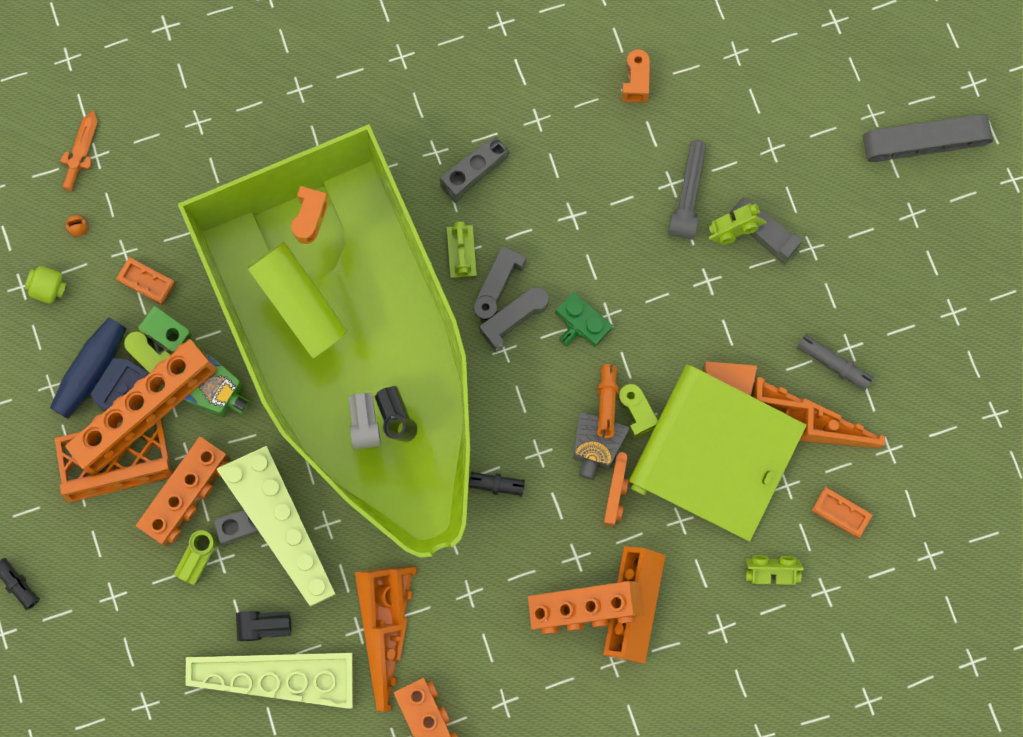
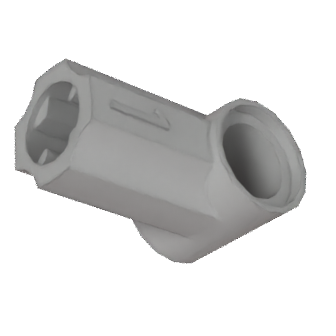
M358 393L349 396L352 419L350 432L353 450L381 446L379 424L375 418L372 393Z

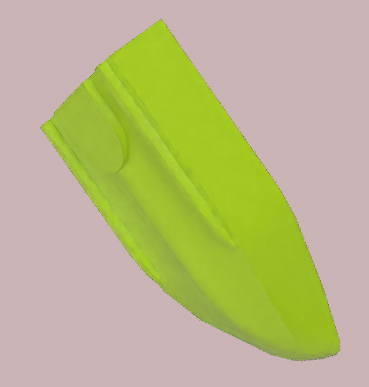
M370 124L179 203V209L260 400L281 435L348 504L406 552L423 558L432 557L441 548H453L463 536L467 519L470 432L466 355L456 319ZM300 186L327 193L329 198V204L318 236L309 244L298 242L291 229L292 221L299 215L302 206L297 197ZM282 242L286 243L348 330L342 338L315 358L310 356L248 270L249 265ZM391 386L398 387L409 417L417 424V434L413 440L402 442L385 435L383 430L384 420L374 397L381 389ZM358 393H372L375 418L379 424L381 446L353 450L350 432L352 419L349 396ZM402 423L398 427V434L402 431Z

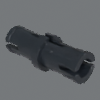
M474 471L471 472L470 489L493 491L495 495H498L500 492L523 496L524 479L501 477L499 473L488 475Z
M7 558L1 559L0 579L6 585V591L13 593L26 611L31 609L39 602L40 598L27 585V579L24 575H19Z

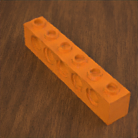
M189 339L186 343L180 344L175 352L166 360L159 362L150 374L138 380L134 387L124 396L118 397L109 409L97 415L92 420V423L83 431L76 433L65 447L84 471L95 476L218 369L202 349ZM186 366L185 370L181 374H178L179 370L182 367ZM165 384L164 388L158 392L159 387ZM144 402L143 406L137 410L138 405ZM123 419L122 424L116 428L117 423ZM102 437L101 442L96 445L97 440Z

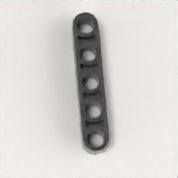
M980 114L872 130L863 134V141L867 160L869 162H879L985 146L993 142L988 115Z

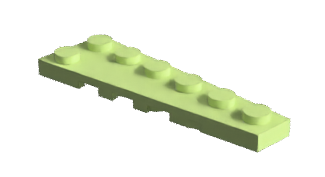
M267 446L217 468L229 489L310 607L334 596L335 592Z
M353 653L186 657V686L353 709Z

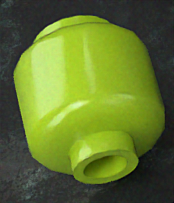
M38 266L35 270H30L24 289L28 290L30 298L51 304L55 301L56 297L62 298L67 283L62 282L63 275L61 272L44 266Z

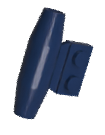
M109 317L86 341L63 376L50 409L69 419L91 395L99 407L107 410L118 397L124 396L134 387L138 380L145 378L149 374L127 359L114 358L127 328Z

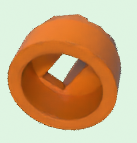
M72 215L66 221V229L73 237H82L88 231V223L82 216ZM82 221V224H75L71 226V224Z

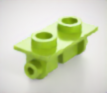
M749 203L734 211L735 221H733L731 214H726L713 220L712 224L709 225L710 232L713 235L709 236V239L722 245L730 244L736 240V237L742 234L756 232L759 226L767 222L757 216L760 213L758 205Z
M455 222L454 227H447L450 278L477 276L473 225L465 226V222Z
M755 555L752 558H745L748 569H751L746 570L745 579L746 581H751V584H771V574L776 575V584L796 585V582H801L803 566L800 560H796L793 556L769 559V557L764 555Z

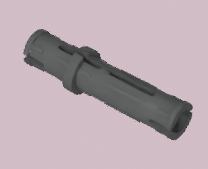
M808 334L804 335L797 346L798 349L838 373L839 378L842 380L844 378L863 391L867 389L874 378L855 366L854 361L851 359L847 361L808 336Z

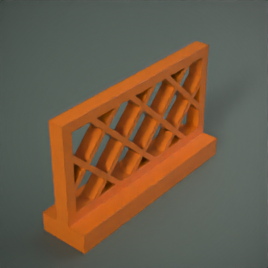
M162 418L156 423L157 430L151 438L144 434L140 436L148 441L140 454L127 447L110 462L105 472L97 473L95 476H88L89 473L83 471L78 479L68 481L67 473L74 464L78 467L80 465L73 456L69 457L64 454L63 444L69 443L76 433L54 438L62 483L60 484V491L64 499L71 503L169 479L173 474V468L170 465ZM122 422L117 423L116 428H118L122 424ZM154 445L161 449L162 458L151 461L145 455ZM126 451L137 457L131 466L123 467L118 464Z

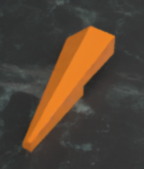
M761 377L755 379L752 397L807 425L799 441L882 448L885 445V436H877L863 429L864 426L858 423L852 424L842 419L841 415L805 398L800 399L791 395L782 387L777 388L764 382L765 379Z
M416 566L373 568L355 572L377 711L386 712L392 708V705L388 703L391 687L396 686L397 678L393 676L396 661H400L408 620L404 616L407 600L412 598L413 592L409 591L412 575H416Z

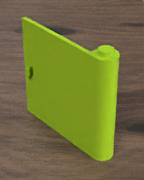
M686 364L629 479V482L633 484L631 489L645 496L647 492H651L750 542L807 425Z

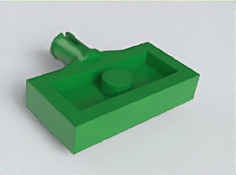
M574 292L555 311V314L569 328L559 338L560 342H564L563 345L568 346L578 336L586 339L591 345L596 347L613 327L610 322Z

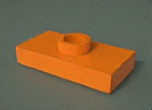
M131 257L128 258L116 278L119 283L162 306L176 285L174 280Z
M827 487L822 490L811 512L857 539L861 537L873 514Z

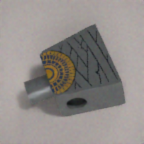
M580 411L573 458L583 462L579 476L594 480L598 467L607 470L611 467L627 436L629 427L614 422V435L610 438H604L605 430H603V436L600 437L597 434L598 417Z

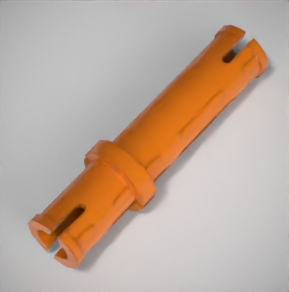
M605 364L601 367V380L597 387V393L600 396L597 434L602 437L603 430H605L604 438H610L615 433V401L619 393V387L616 384L618 369L613 365L612 372L610 373L611 364Z

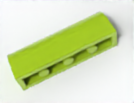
M282 242L248 266L249 272L312 358L321 354L346 334L347 328L285 242Z

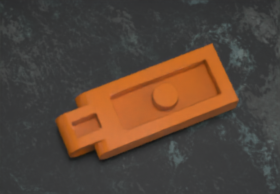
M623 452L618 453L616 457L603 526L614 528L615 521L621 522L624 506L619 505L621 494L626 495L629 479L624 478L627 455Z

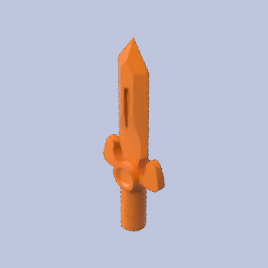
M94 110L82 119L71 151L73 157L69 159L70 153L65 152L60 160L62 164L69 166L62 186L64 190L72 191L78 172L82 168H91V158L86 156L98 123Z

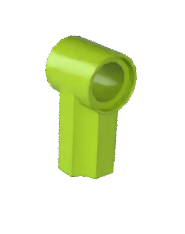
M203 530L194 532L189 539V546L173 575L196 586L211 555L218 548L216 536ZM207 536L210 541L209 547L201 551L198 548V541L201 537Z

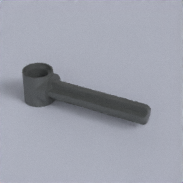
M700 140L692 141L690 144L679 207L671 215L668 235L691 240H694L698 217L694 213L706 149V144Z

